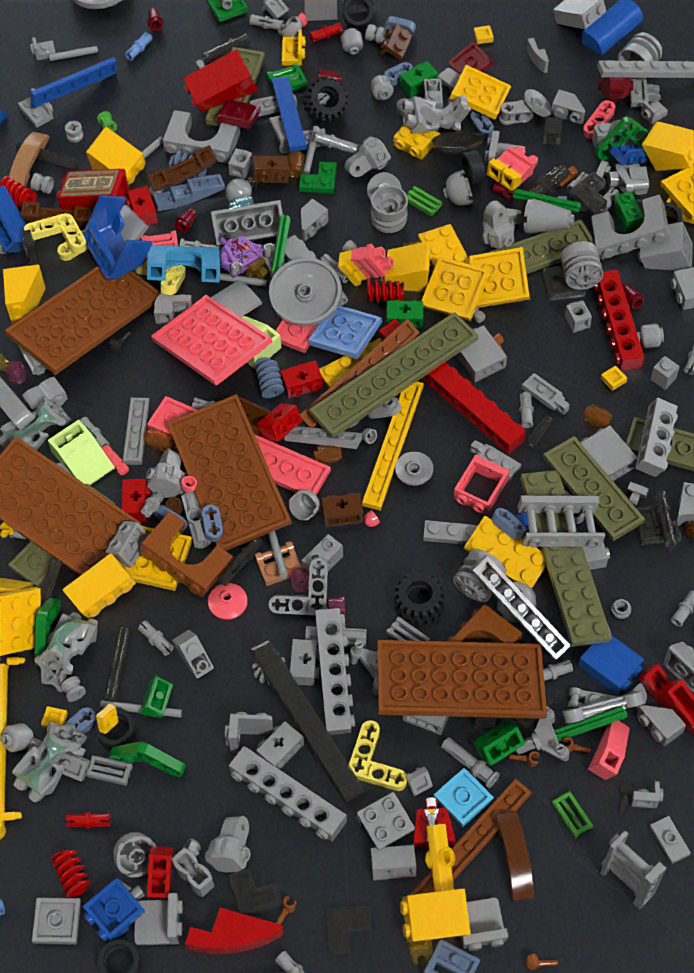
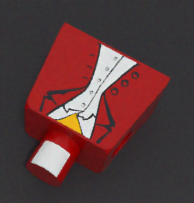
M436 798L425 799V809H418L416 814L414 849H429L427 826L437 824L446 825L448 847H454L455 836L447 808H438Z

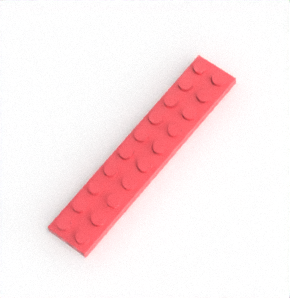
M165 396L147 423V427L173 439L167 422L197 411V409ZM255 435L275 484L295 493L300 490H310L316 495L318 494L331 472V467Z

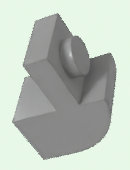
M161 293L156 298L154 304L156 324L169 323L174 319L175 312L185 311L192 306L191 295H166Z

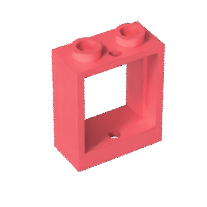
M475 455L455 487L453 499L459 504L472 507L476 512L488 515L508 482L510 470ZM475 472L498 482L487 502L464 491Z

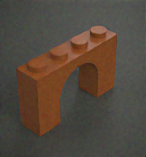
M170 511L141 543L139 552L145 559L157 564L160 570L168 572L177 582L183 583L192 593L203 598L230 566L233 556L217 545L207 558L198 564L189 565L178 561L173 556L170 546L183 532L186 522Z
M484 604L481 609L477 608L472 613L471 619L467 623L464 622L459 627L458 633L455 636H451L446 642H469L474 639H485L492 643L519 644L522 632Z

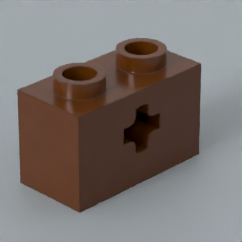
M253 156L252 174L254 182L288 183L290 167L287 156Z
M347 493L340 496L329 495L322 498L325 527L363 523L360 493Z

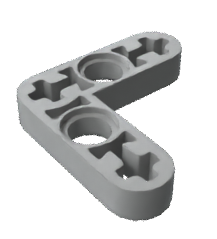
M316 557L310 563L309 596L277 594L269 600V609L277 614L316 615V608L312 607V604L316 602V596L312 597V594L317 596L324 595V598H319V603L323 605L319 610L326 609L328 562L326 559ZM317 561H321V565H324V568H321L320 575H325V578L319 576L312 577L313 574L317 575V568L313 567V565L317 564ZM321 581L324 584L323 590L315 591L312 586L313 583ZM279 599L280 603H286V599H290L288 604L289 610H286L287 605H281L279 609H276V605H272V602ZM294 600L302 601L303 608L301 610H295L292 607Z

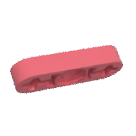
M603 101L586 122L583 129L585 138L592 139V128L600 123H608L615 112V104L612 101ZM602 118L604 121L598 122L595 119Z

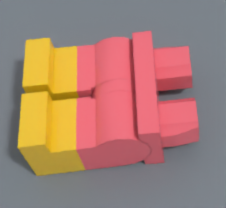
M511 146L498 159L489 161L487 175L500 182L509 190L514 191L528 177L533 175L538 158L534 155L527 157L525 149L521 146L517 148ZM510 179H511V180H512V183L509 184V183L507 182V180H510Z
M368 244L366 247L341 252L339 254L338 268L355 286L362 284V280L385 277L386 270L393 269L394 260L391 256L385 258L386 252L382 246L375 248L372 244Z

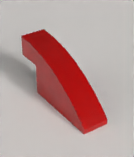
M659 664L651 665L637 678L652 697L663 708L672 709L686 724L685 729L694 735L693 693L682 679L670 680Z
M220 908L212 933L190 927L185 945L187 950L200 953H237L261 947L283 936L284 929L283 925Z

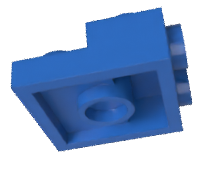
M118 878L83 906L86 912L83 916L91 926L95 923L99 927L97 933L104 942L118 939L129 930V925L145 913L142 906Z

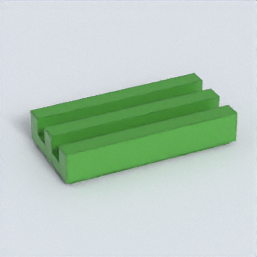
M413 186L412 191L408 192V203L431 217L442 206L441 201L416 186Z
M570 791L552 801V805L574 838L586 833L587 830L593 829L592 823ZM566 798H568V800L570 801V803L572 804V806L584 822V827L582 826V824L580 823V821L578 820V818L566 802ZM559 802H561V804L563 805V807L565 808V810L577 826L578 830H576V828L574 827V825L572 824V822L560 806Z

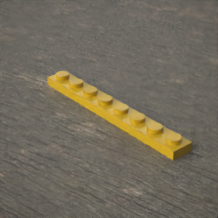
M415 382L400 394L401 410L392 417L362 501V506L381 511L424 383Z

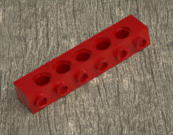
M618 270L603 272L602 280L593 288L598 293L597 302L602 307V319L606 320L607 335L610 334L611 337L610 346L615 351V363L619 364L620 371L642 368L644 354Z

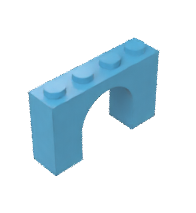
M152 245L148 252L147 280L165 281V272L168 268L183 265L198 269L201 272V282L220 281L219 248Z

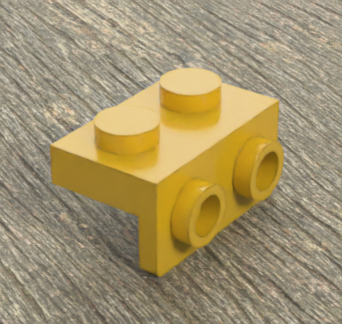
M299 30L298 37H283L282 66H292L295 63L302 66V59H305V48L302 49V47H305V36H302V30Z

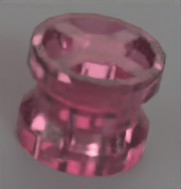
M12 361L6 366V373L11 383L21 384L26 380V372L21 362Z
M296 568L291 573V585L295 591L304 592L309 589V571L305 568Z
M340 596L338 599L328 597L329 609L340 608V614L346 616L344 596Z

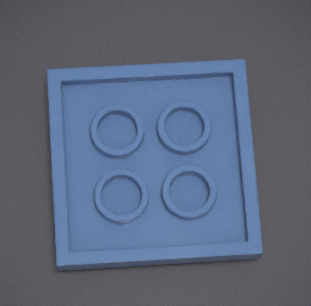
M339 305L330 318L317 326L308 339V343L310 346L358 359L381 325L382 318Z

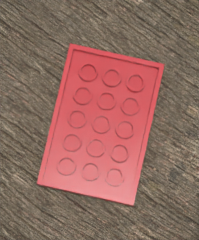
M207 295L151 335L153 342L216 386L273 343L269 335Z

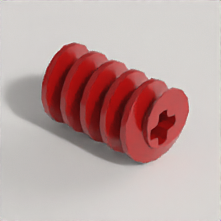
M5 176L0 181V186L7 188L16 206L22 208L23 201H36V192H32L30 188H27L20 182H16V180L11 179L9 176Z
M368 279L367 297H369L370 302H373L375 297L377 303L381 301V298H383L384 303H387L389 298L390 301L396 299L403 301L404 283L401 287L399 281H397L395 286H393L392 281H389L388 285H386L385 281L382 280L381 285H379L377 280H375L374 284H371L370 279Z
M63 850L50 858L54 869L57 870V876L60 877L59 881L63 885V890L67 893V898H76L86 891V887L91 884L90 880L83 881L88 876L86 872L79 873L84 869V866H76L81 861L80 857L73 858L77 855L76 850Z

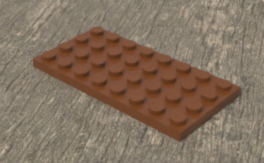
M97 266L5 330V335L56 375L153 306L156 298L161 293L133 271L115 280H108L105 278L100 267Z
M237 394L167 422L188 476H192L197 480L195 493L202 510L206 505H215L220 511L223 534L222 538L215 542L216 545L227 551L292 524ZM209 511L208 515L210 516V520H213L214 514H212V512ZM212 526L211 532L213 535H217L214 526Z
M15 436L0 454V520L79 576L108 556L106 550L124 521L138 522L141 526L138 520Z
M377 641L378 715L546 719L547 717L541 644Z

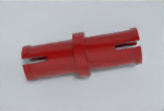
M336 23L309 32L310 41L313 43L342 33V26L340 23Z
M91 812L67 814L66 821L68 822H66V826L85 827L86 829H91V827H110L111 820H108V818H111L110 813L92 814Z

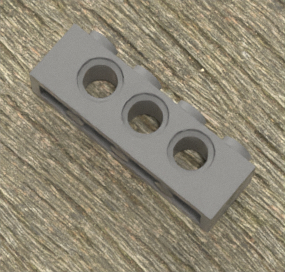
M658 397L649 405L635 469L654 477L666 470L668 466L667 456L671 451L670 441L675 432L673 427L678 418V414H676L678 406Z

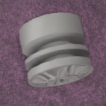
M637 33L618 55V61H658L663 53L662 47L650 34Z
M389 185L375 190L371 198V222L377 230L383 233H394L405 226L407 223L408 207L406 193L401 188Z
M586 241L575 242L562 251L561 262L568 286L573 289L583 290L594 287L602 280L603 269L596 245Z
M474 549L470 551L464 560V565L459 568L453 577V582L466 596L476 601L487 602L491 598L492 593L474 575L470 568L485 555L504 574H506V569L493 555L479 549Z

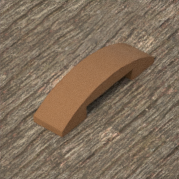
M32 132L25 139L13 162L9 175L11 179L26 186L30 178L29 171L39 151L44 150L50 138L49 135Z

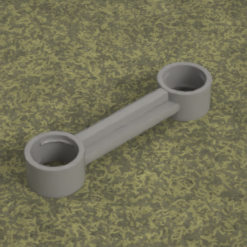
M636 691L601 702L570 708L562 711L565 724H569L621 706L625 708L645 704L643 692Z

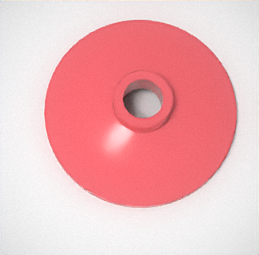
M224 583L215 587L208 597V606L212 614L224 620L240 616L245 611L248 602L245 591L233 583Z

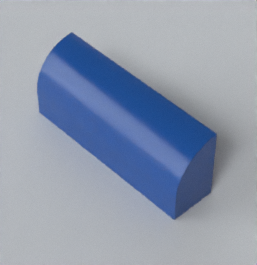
M619 0L583 31L582 43L602 56L643 21V15L639 6L632 0Z
M0 186V243L7 253L21 252L36 242L35 240L26 239L24 234L26 224L23 218L20 217V212L7 188Z

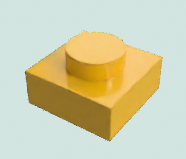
M490 26L474 28L477 44L493 42Z
M617 366L601 374V380L612 391L627 382V377Z
M108 704L96 715L99 732L106 734L118 723L116 706Z
M47 706L41 727L47 729L49 722H53L58 726L64 725L68 715L67 710Z

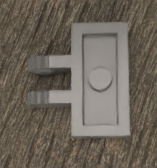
M630 77V81H634L633 91H630L631 107H642L644 102L649 103L661 99L660 93H658L660 91L659 85L647 84L646 78Z

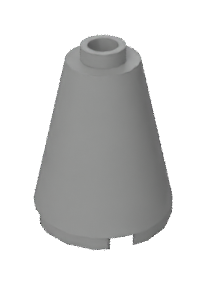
M530 198L527 201L524 217L527 220V223L524 222L525 233L531 234L568 229L570 225L574 224V215L570 210L535 198Z

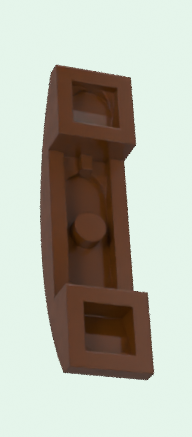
M209 145L194 152V156L166 170L162 168L148 175L154 190L159 191L178 185L200 174L216 163L217 159L211 146Z
M23 201L20 217L36 222L60 214H70L78 226L88 224L93 209L92 207L75 206L74 210L44 208L40 206V203Z
M517 812L495 815L510 877L508 883L512 902L534 898L531 865Z

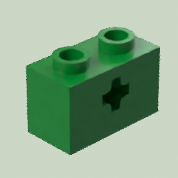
M426 61L400 74L399 86L411 99L413 96L424 92V79H438V72Z
M632 192L615 195L612 209L624 234L636 231L643 224L644 217Z
M387 301V324L394 319L399 323H403L408 319L417 330H423L424 301Z
M507 720L472 741L480 759L491 766L525 745L518 727Z

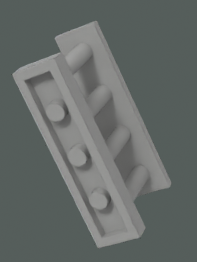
M521 496L517 506L518 513L527 514L529 533L525 535L523 546H530L532 548L539 546L601 547L605 533H596L593 513L596 512L599 505V497ZM535 513L546 514L549 533L537 532ZM554 513L566 514L568 533H557ZM573 513L585 514L588 533H576Z
M624 831L620 836L616 834L610 840L609 845L611 846L606 858L601 863L603 867L600 874L604 876L611 870L635 892L636 898L633 904L640 910L655 894L666 867L660 862L655 867L649 866L625 844L628 833Z

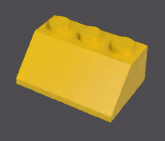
M110 553L62 590L78 610L90 619L97 616L100 610L107 605L113 604L120 595L129 592L136 582L126 567Z

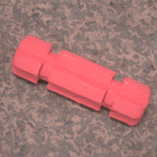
M109 445L101 448L120 475L128 473V466L112 451Z

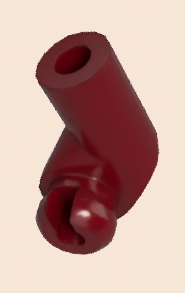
M494 183L493 192L501 193L508 201L514 199V191L501 184Z

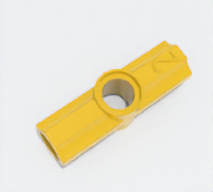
M446 825L427 826L429 851L426 853V863L432 870L435 892L454 890L451 866L455 862V856L452 849L448 847Z

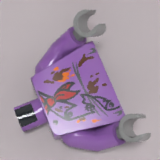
M227 233L220 238L224 245L219 253L221 268L227 270L231 277L234 278L257 265L263 256L262 254L270 257L271 252L274 253L275 251L274 245L272 243L259 245L247 240L244 236L233 240Z

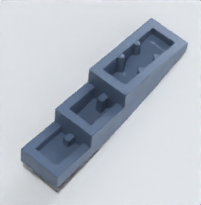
M220 174L187 179V184L170 187L169 192L153 194V201L157 211L172 209L211 196L225 189V185Z

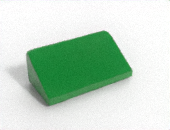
M155 675L148 684L139 713L162 718L173 684Z

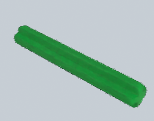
M520 189L514 190L513 198L527 202L530 198H535L578 213L581 208V203Z
M288 215L280 216L270 275L271 279L277 270L283 266L290 225V217Z
M621 706L554 729L558 741H561L565 737H572L619 721L628 716L625 707Z

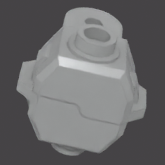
M370 136L363 141L359 152L347 159L345 170L354 177H360L372 168L380 170L385 167L391 156L381 140Z
M492 201L485 209L486 221L483 222V242L498 249L504 246L508 247L514 242V222L509 220L508 210L500 202Z
M166 449L160 459V463L154 469L150 468L146 474L148 479L147 486L152 492L156 491L157 493L159 491L163 494L164 498L176 497L179 494L183 495L184 491L182 490L181 482L186 475L180 469L182 459L179 453Z
M245 816L227 817L224 820L220 836L211 841L209 849L205 854V859L217 871L225 873L239 872L246 867L247 861L250 859V850L245 846L249 833V823Z

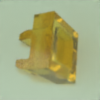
M262 256L249 266L246 274L249 277H253L256 274L259 279L265 278L268 273L267 269L264 268L266 260Z
M431 940L409 942L410 955H413L414 964H417V958L420 955L425 956L426 964L429 963V955L433 954Z

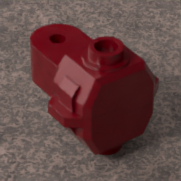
M602 77L601 80H598V90H601L604 96L613 100V103H616L617 99L625 98V96L629 95L630 91H633L634 81H630V77Z

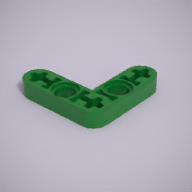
M624 117L596 147V154L599 159L608 160L612 156L610 153L613 146H621L628 138L642 147V143L648 136L649 131L631 117ZM638 131H643V135L641 137H635V134ZM615 135L620 136L617 142H612V138Z
M48 598L37 612L35 658L43 654L49 645L47 640L50 635V625L60 613V598Z
M144 742L114 746L109 754V759L125 763L145 761L175 777H182L186 766L181 761Z

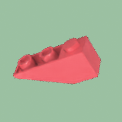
M620 721L608 724L588 770L604 780L617 775L625 757L630 727Z

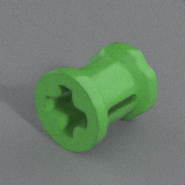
M108 111L100 113L97 116V120L102 125V130L107 127L115 132L117 124L111 119L112 116Z

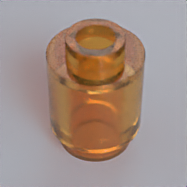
M293 151L288 154L289 176L299 177L303 172L305 156L299 151Z
M592 404L591 407L587 406L583 416L586 417L585 421L600 428H606L609 426L613 414H610V411Z
M154 427L150 430L148 429L144 436L146 445L160 451L171 449L174 441L170 434Z
M335 445L318 446L317 451H314L315 461L322 464L338 462V460L342 459L341 447H336Z

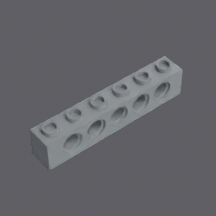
M484 555L470 568L474 575L538 644H541V647L551 658L556 660L571 646L488 556Z
M340 608L315 610L326 734L351 733V727H355L354 714H350L349 706H353L352 694H348L347 686H351L350 674H346L345 666H349L348 654H344L343 646H347L346 634H342L341 627L345 626V616L340 614ZM333 627L337 630V633L329 635L326 633V630ZM336 647L339 652L336 655H330L328 649ZM332 667H338L341 670L338 675H332L329 671ZM334 687H340L343 690L342 694L338 696L332 694L331 691ZM336 707H342L345 713L337 716L333 713V710Z
M245 746L242 747L229 764L230 775L238 782L242 780L252 792L256 794L259 792L264 795V799L272 805L277 804L290 817L292 815L299 819L298 822L302 826L314 829L321 839H328L333 842L346 824L347 815ZM252 769L258 771L255 775L247 774ZM267 781L275 782L271 787L264 785ZM285 792L292 794L289 798L281 797ZM301 804L309 805L306 810L298 808ZM319 815L326 817L322 822L315 820Z

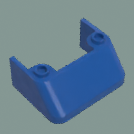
M100 195L84 230L86 245L105 278L115 280L141 267L153 243L152 241L126 240L125 242L120 233L125 224L120 212L126 198Z

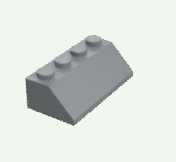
M280 200L212 211L211 219L217 246L223 245L220 238L227 233L233 240L244 236L249 241L277 236L280 216L283 215Z
M684 642L671 645L668 648L663 665L677 679H682L694 694V649L691 646H687Z

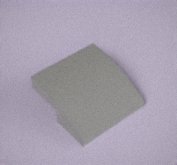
M241 280L234 282L211 297L239 317L244 316L262 304L256 294Z

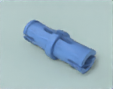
M144 32L124 53L125 57L132 61L140 52L144 51L145 46L152 41V36Z

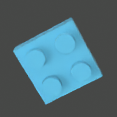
M465 768L457 773L433 796L443 808H447L448 813L462 827L494 799Z

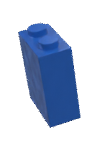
M611 635L610 642L592 644L580 658L578 667L618 696L621 691L625 692L632 683L630 680L634 676L637 678L644 669L642 667L644 659Z

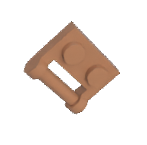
M291 541L286 542L284 546L280 547L282 554L287 552L289 554L288 557L283 558L288 574L284 579L280 578L276 561L264 564V560L274 557L273 550L254 554L266 586L303 574L302 566Z

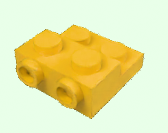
M402 126L394 135L393 146L422 160L440 139V133L431 131L413 134L411 133L410 126Z

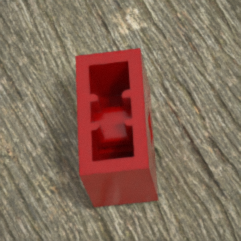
M145 186L127 191V206L147 225L158 223L156 210L148 187Z
M316 360L281 370V380L288 398L298 397L304 393L315 392L323 388V377Z
M280 403L261 419L257 426L262 438L279 442L303 420L296 405Z
M146 479L123 480L122 510L139 522H147V517L141 513L146 499L151 497V489L147 486Z
M151 847L148 864L147 897L168 898L172 885L173 847Z

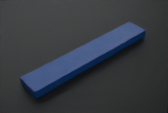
M112 57L31 91V106L36 108L116 74L117 60Z
M289 78L272 79V85L289 151L306 150L307 145Z

